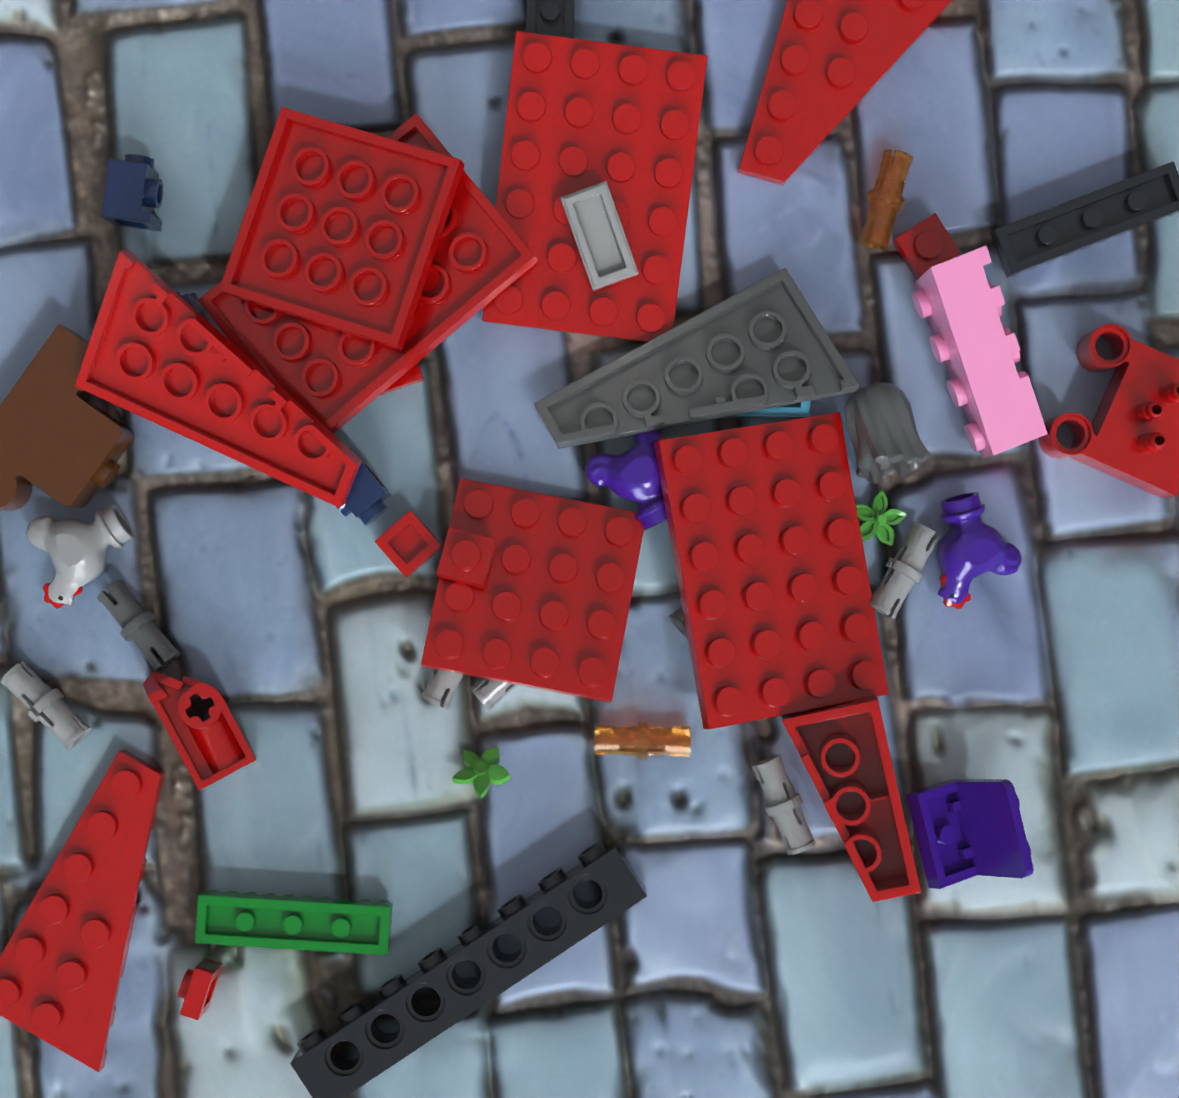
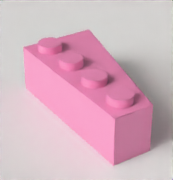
M987 246L931 267L913 283L916 291L911 293L917 314L921 319L927 317L933 335L929 337L932 352L939 363L945 362L951 377L947 381L949 395L956 407H963L969 424L964 426L967 440L975 452L980 450L983 458L996 455L1047 434L1029 375L1025 371L1017 373L1015 363L1020 361V347L1016 335L1007 326L1002 327L1000 321L1002 316L1001 306L1005 305L1000 286H993L986 278L983 266L992 262Z

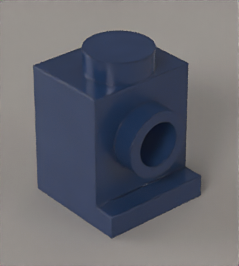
M127 154L125 155V161L108 160L101 216L112 225L161 231L162 222L154 216V208H160L163 183L161 179H158L159 174L153 170L154 159L142 155Z
M349 448L362 462L346 503L342 507L337 508L345 517L352 512L366 526L387 510L388 507L383 502L391 494L359 454Z

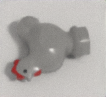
M114 504L104 510L98 509L94 515L95 521L91 524L76 519L56 521L51 516L38 517L28 524L26 536L30 543L48 552L57 571L52 582L46 583L43 586L45 592L44 601L46 603H51L56 609L62 608L64 604L72 606L74 604V597L82 593L83 586L99 577L106 568L108 546L122 548L124 542L134 537L133 530L126 517Z

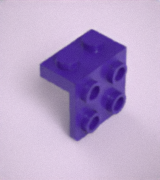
M951 779L906 794L928 888L941 889L977 875L1025 878L1033 874L1031 848L1026 839L1019 810V799L1013 784L1008 779Z

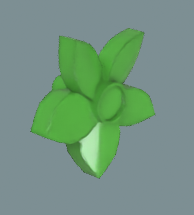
M883 490L878 491L873 497L871 507L859 504L856 505L858 519L864 521L860 524L862 541L876 536L881 543L892 546L895 535L890 525L900 523L907 514L899 509L887 510L888 501Z
M499 747L486 750L481 755V759L474 752L463 749V762L467 768L460 770L452 777L453 783L457 784L473 782L475 794L481 799L488 792L490 783L492 785H501L511 780L508 771L499 765Z

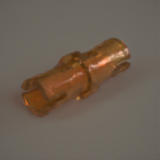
M891 149L883 151V158L875 187L869 190L866 199L870 205L862 234L858 241L862 246L877 250L879 245L881 251H887L889 248V241L897 212L903 210L906 201L902 194L910 166L913 162V156L903 151L895 150L894 156Z
M638 722L637 726L595 724L594 755H636L637 760H647V756L659 755L690 757V726H648L647 722Z

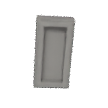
M606 181L560 197L593 291L639 274Z

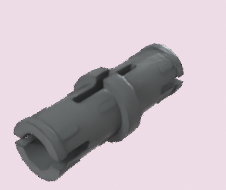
M122 579L106 587L109 591L108 594L102 591L97 596L99 602L103 603L122 627L120 633L126 641H133L152 665L154 671L160 672L172 664L170 659L176 661L181 655L180 651L172 645L155 623L158 619L152 611H145L125 586V582Z

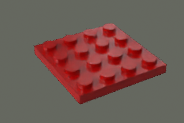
M281 107L219 291L229 296L402 350L465 166L464 163L458 158Z
M460 478L450 527L494 538L497 543L484 589L439 577L421 666L611 703L644 533L640 520H635V512Z

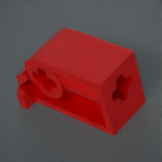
M156 671L151 673L143 682L151 704L158 713L199 791L257 760L225 699L216 688L183 676L182 681H178ZM197 695L204 701L212 699L214 702V706L208 709L210 718L206 721H203L199 716L190 717L188 714V710L194 706L191 699Z

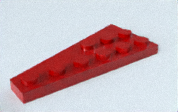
M129 249L119 251L74 386L336 507H342L346 503L362 460Z
M125 749L120 750L0 956V1015L97 1072H100L105 1065L107 1040L115 1017L120 978L124 973L138 905L136 903L140 881L145 872L147 862L145 857L151 830L154 828L165 772Z

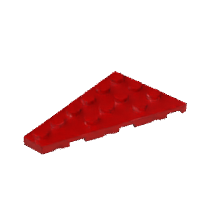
M787 0L738 173L783 186L801 164L812 155L824 139L869 93L871 88L883 78L895 62L954 0Z

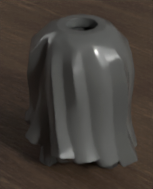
M880 382L860 388L849 397L845 409L847 429L857 457V476L866 478L871 484L883 482L882 475H892L894 470L897 471L899 477H904L911 472L919 470L921 463L925 462L931 455L920 440L911 404L904 392L892 383Z

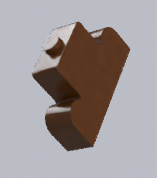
M61 324L57 325L0 405V510L14 511L22 508L29 501L32 494V484L64 506L85 507L99 487H107L115 478L120 469V465L117 462L134 439V432L90 401V396L93 394L74 386L89 341Z

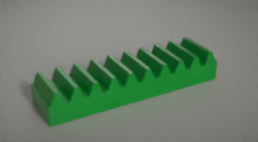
M213 889L202 891L198 894L195 943L388 955L390 951L393 903L387 900L371 902L369 899L352 901L350 898L338 900L331 897L314 898L309 895L295 897L293 894L276 896L274 893L257 895L255 892L241 894L236 891L219 892Z

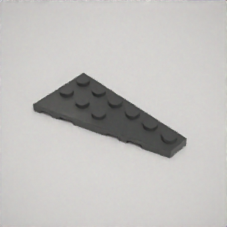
M783 268L537 401L534 405L557 448L562 449L858 391L859 384L787 269Z

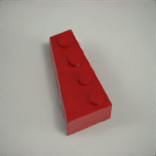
M877 696L783 715L782 722L789 736H791L801 756L800 758L809 776H811L872 902L921 893Z

